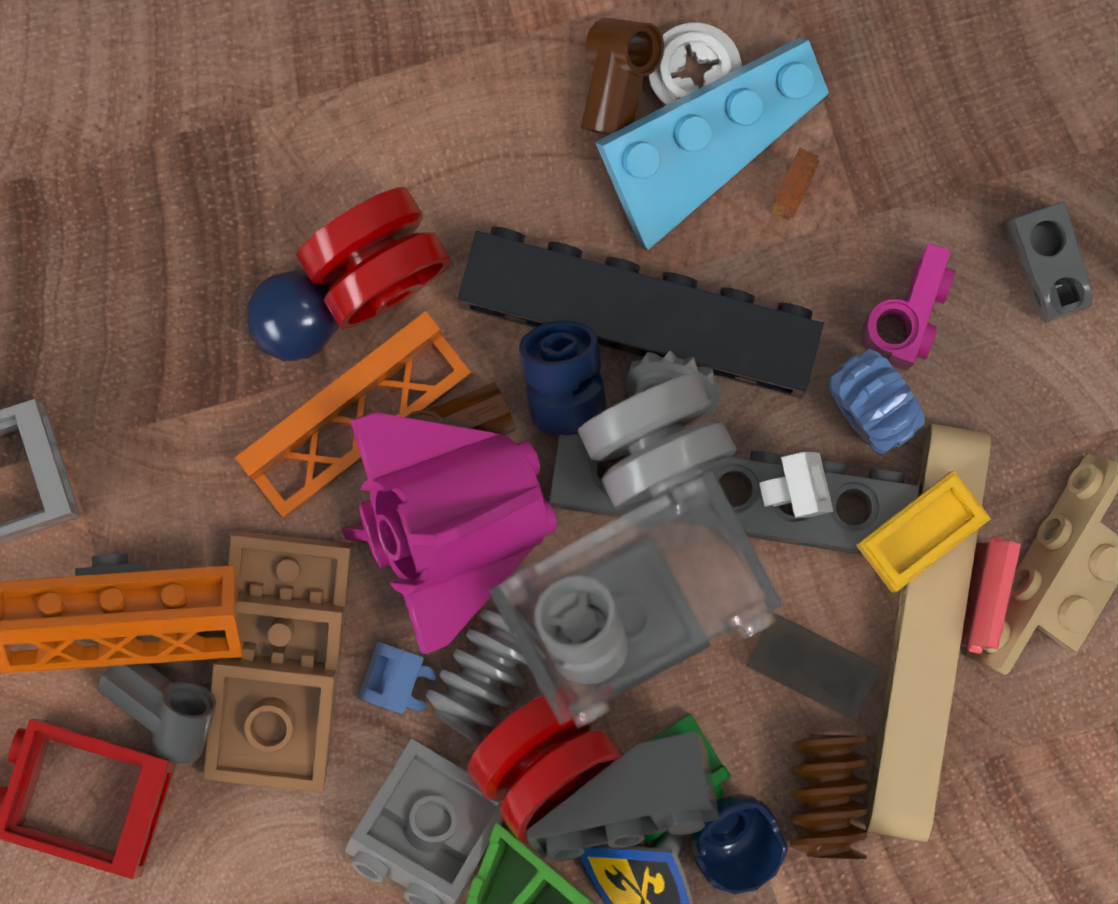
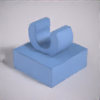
M377 642L357 698L404 715L406 708L413 711H423L427 703L413 698L411 695L415 681L418 677L435 681L437 673L432 668L422 665L424 657Z

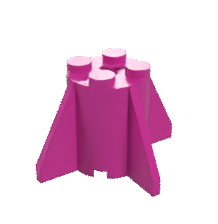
M372 412L350 420L368 478L362 484L361 490L370 491V500L360 503L362 522L342 528L345 540L367 541L379 568L391 565L396 575L400 578L389 583L396 591L403 594L420 651L423 654H427L447 646L532 549L542 544L544 536L556 531V516L549 502L543 499L536 478L540 471L539 459L533 446L528 441L516 444L510 437L503 434Z

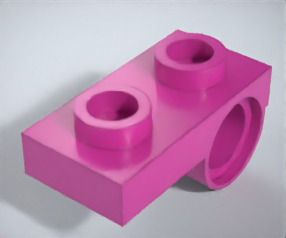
M930 243L926 245L920 253L905 301L901 299L885 300L879 303L866 318L862 326L861 336L867 350L871 349L879 352L882 357L888 359L893 367L905 371L915 363L916 357L926 360L937 330V326L928 323L934 302L945 303L955 275V270L946 267L951 250ZM883 316H894L901 320L906 328L905 341L900 344H889L883 341L877 333V320Z

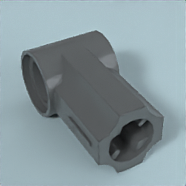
M149 664L110 666L101 675L98 691L152 731L150 744L152 750L159 757L174 763H190L196 761L202 755L216 707L214 695L208 689L191 682L173 683Z

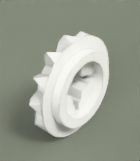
M705 23L681 24L662 35L664 55L659 67L649 75V83L662 105L666 106L699 89L698 85H694L691 78L681 79L677 77L672 79V77L677 76L678 72L685 69L687 48H689L691 57L694 56L698 64L708 63L712 65L718 63L712 66L711 70L704 73L703 87L741 68V57L734 42L720 29Z

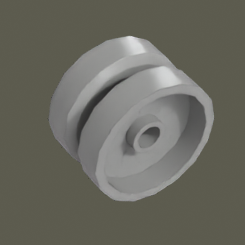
M699 372L674 378L639 393L602 412L578 429V433L591 460L606 461L631 453L629 457L608 469L602 479L603 486L615 510L638 503L649 497L655 498L671 492L702 476L704 471L726 460L737 451L724 422L707 421L685 430L683 429L685 425L706 413L712 402L709 391Z

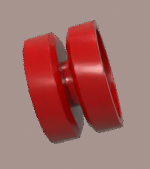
M396 187L379 193L344 212L314 233L301 245L295 254L313 284L333 283L323 301L341 330L360 325L395 307L432 282L451 263L450 256L435 232L414 233L423 218V214L406 187Z
M569 689L549 692L532 700L511 714L486 737L475 750L468 763V776L485 798L491 801L503 800L500 806V817L515 837L524 843H530L527 838V830L623 755L622 751L608 734L602 730L590 732L593 715L577 695Z

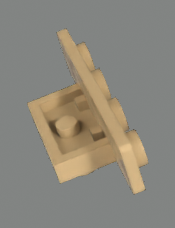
M1088 454L1072 472L1065 490L1049 516L1040 525L1036 538L1018 568L1015 569L998 649L983 648L981 654L967 651V656L970 659L1006 675L1011 671L1036 628L1062 647L1078 652L1118 585V535L1100 522L1118 492L1117 462Z

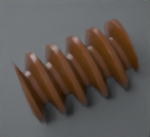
M810 734V737L792 743L794 751L809 756L808 762L792 767V774L808 780L809 786L791 791L792 799L808 805L807 811L790 817L791 823L808 830L807 835L790 840L791 848L807 854V857L867 859V855L850 848V844L867 838V830L851 824L850 820L868 813V806L852 800L851 795L867 790L869 782L851 775V771L869 764V757L853 751L852 746L868 741L870 736Z

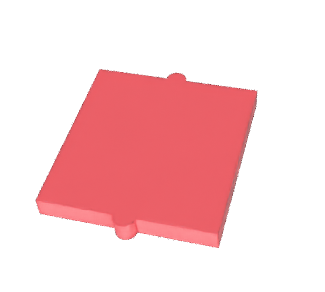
M995 536L992 537L991 542L976 543L960 645L961 647H967L969 652L981 654L983 648L998 649L1021 547L1019 543L1006 541V539Z

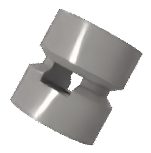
M585 576L565 577L551 584L541 594L535 608V626L557 671L569 681L583 685L600 683L614 676L624 665L629 652L628 634L608 589L596 579Z

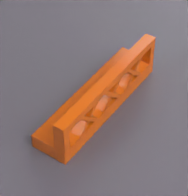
M425 311L234 458L246 474L255 481L281 517L285 519L362 460L355 435L352 450L343 457L318 456L319 438L322 430L331 423L351 425L350 420L354 418L342 415L357 403L356 418L365 415L367 396L378 387L402 390L400 411L396 416L405 417L414 411L427 410L471 376L472 373L442 336L437 324ZM433 345L454 370L435 386L411 383L414 360ZM405 367L403 382L389 380ZM410 391L425 393L408 406ZM311 440L309 454L294 453ZM285 459L308 462L305 486L285 501L265 474ZM316 463L331 465L314 478Z
M235 565L0 581V674L243 657V638L237 615L238 578ZM225 630L226 636L204 638L196 633ZM154 635L161 639L159 641L143 642L135 637ZM92 639L100 644L82 646L74 641ZM30 643L39 647L33 650L11 651L10 645Z

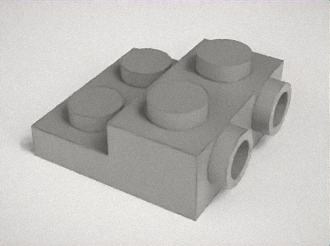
M411 738L352 834L345 852L354 857L351 862L352 867L367 879L381 883L387 876L407 888L403 896L410 904H455L491 842L489 838L495 823L502 824L503 822L500 817V806L503 800L491 801L485 798L468 776L466 770Z

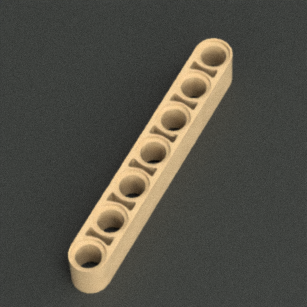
M930 423L922 454L918 480V496L947 473L955 470L982 506L990 457L991 434ZM978 529L901 588L867 805L868 813L866 814L865 823L867 833L927 842L930 837Z

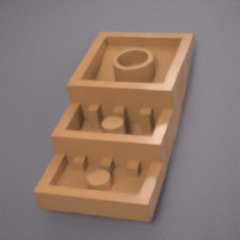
M235 530L231 534L228 565H235L238 578L237 615L243 638V657L216 659L213 664L211 693L216 700V707L207 736L203 780L324 793L340 669L353 543ZM219 630V637L226 636L225 630Z

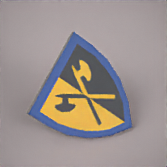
M666 831L652 848L635 846L615 848L604 844L584 848L585 852L580 856L586 872L606 904H693L685 873L677 857L685 847V840L681 835L670 834Z

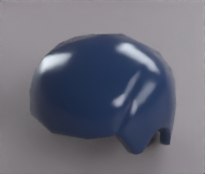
M305 270L277 273L264 280L254 291L247 305L249 334L262 352L282 361L308 359L319 353L332 335L339 329L338 323L323 301L331 286L329 284H313Z
M735 794L716 799L720 820L706 822L702 830L691 834L690 845L695 862L706 880L716 889L734 895L757 890L776 876L787 856V844L781 834L777 819L770 808L763 801H758L754 796Z

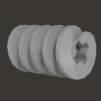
M486 609L482 610L480 617L489 628V632L485 633L470 629L466 634L476 649L475 653L458 649L453 653V657L462 668V672L456 673L443 669L439 674L449 689L448 693L428 690L426 693L427 699L436 710L433 715L477 745H480L484 739L475 726L480 724L495 728L499 722L490 710L489 705L494 704L508 708L512 703V700L502 688L503 684L522 687L526 682L515 667L517 663L536 667L539 660L529 648L530 644L545 646L542 640L505 615Z

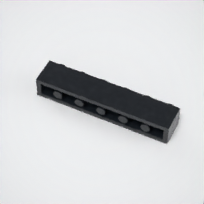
M491 227L490 234L480 231L475 232L457 298L460 309L532 328L555 321H574L585 324L593 329L600 346L644 357L647 352L665 357L669 351H672L677 358L684 360L694 357L696 366L713 369V376L800 399L807 391L824 322L811 319L813 311L790 303H778L777 310L754 304V295L733 288L722 287L719 295L696 289L697 280L677 273L664 272L662 280L639 274L640 266L638 264L620 258L606 257L604 264L581 258L583 254L581 249L564 243L549 242L547 249L525 244L526 236L524 234L503 227Z

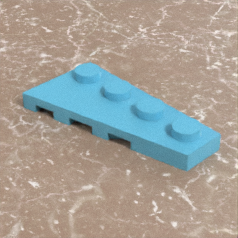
M799 37L595 142L641 248L648 251L829 94L809 40Z

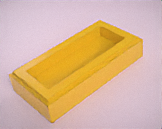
M953 470L855 545L889 590L895 593L991 518L955 470Z

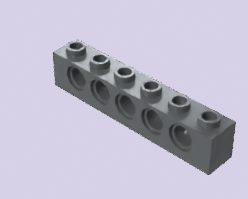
M579 433L559 435L549 504L552 508L863 555L855 544L918 496L919 486L904 484L905 474L900 472L869 469L868 478L844 475L846 467L844 464L821 460L833 512L813 517L795 518V516L785 514L778 506L765 507L759 484L767 480L785 477L781 457H785V455L764 451H751L750 460L729 457L704 471L702 476L691 481L690 490L681 497L673 498L664 494L655 498L649 497L638 503L615 510L597 474L598 466L602 461L591 460ZM631 453L619 456L618 458L625 459L629 457ZM727 475L741 477L749 488L748 501L738 507L724 504L717 495L716 487L718 481ZM853 493L863 499L866 504L867 514L862 524L850 525L839 518L836 511V503L840 495Z

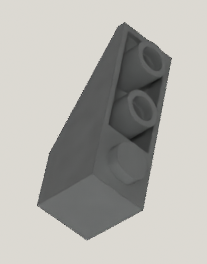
M693 731L636 744L527 830L529 842L541 857L548 856L551 860H569L584 854V848L608 844L615 848L630 847L643 842L645 835L664 831L674 835H686L702 830L706 822L720 820L708 751L699 733Z

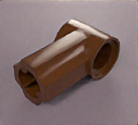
M602 18L596 21L590 28L586 37L585 49L587 58L592 66H594L581 129L610 135L634 122L643 78L655 72L664 55L663 36L658 27L651 23Z
M496 382L432 409L414 411L405 416L406 418L503 435L516 430L510 410Z

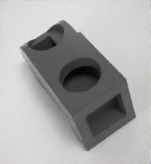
M1065 201L1002 222L1009 245L1013 244L1023 275L1027 277L1034 306L1045 323L1092 306V292Z

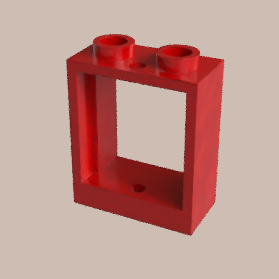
M29 719L26 729L18 728L10 746L8 762L14 763L15 766L8 787L0 786V840L132 880L141 877L177 763L165 760L149 751L46 720ZM50 740L142 767L116 852L24 825Z

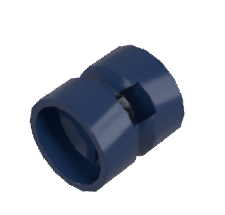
M555 321L542 324L530 330L521 339L519 352L523 376L527 383L525 390L528 410L532 424L535 427L550 434L578 433V429L586 422L606 411L604 384L599 372L601 362L598 340L593 329L585 324L574 321Z

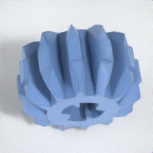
M868 349L858 356L854 355L840 365L838 371L828 380L829 392L833 396V401L841 410L842 416L847 419L853 430L859 434L864 443L869 445L873 451L885 454L894 447L899 448L915 436L914 433L925 424L924 412L920 408V402L913 395L911 387L905 383L899 371H896L888 359L882 357L879 352Z

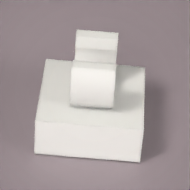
M801 452L781 457L785 477L759 483L765 507L792 503L795 518L813 517L833 512L821 456L818 452Z

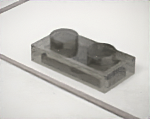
M775 612L771 614L745 666L852 721L856 720L882 668Z

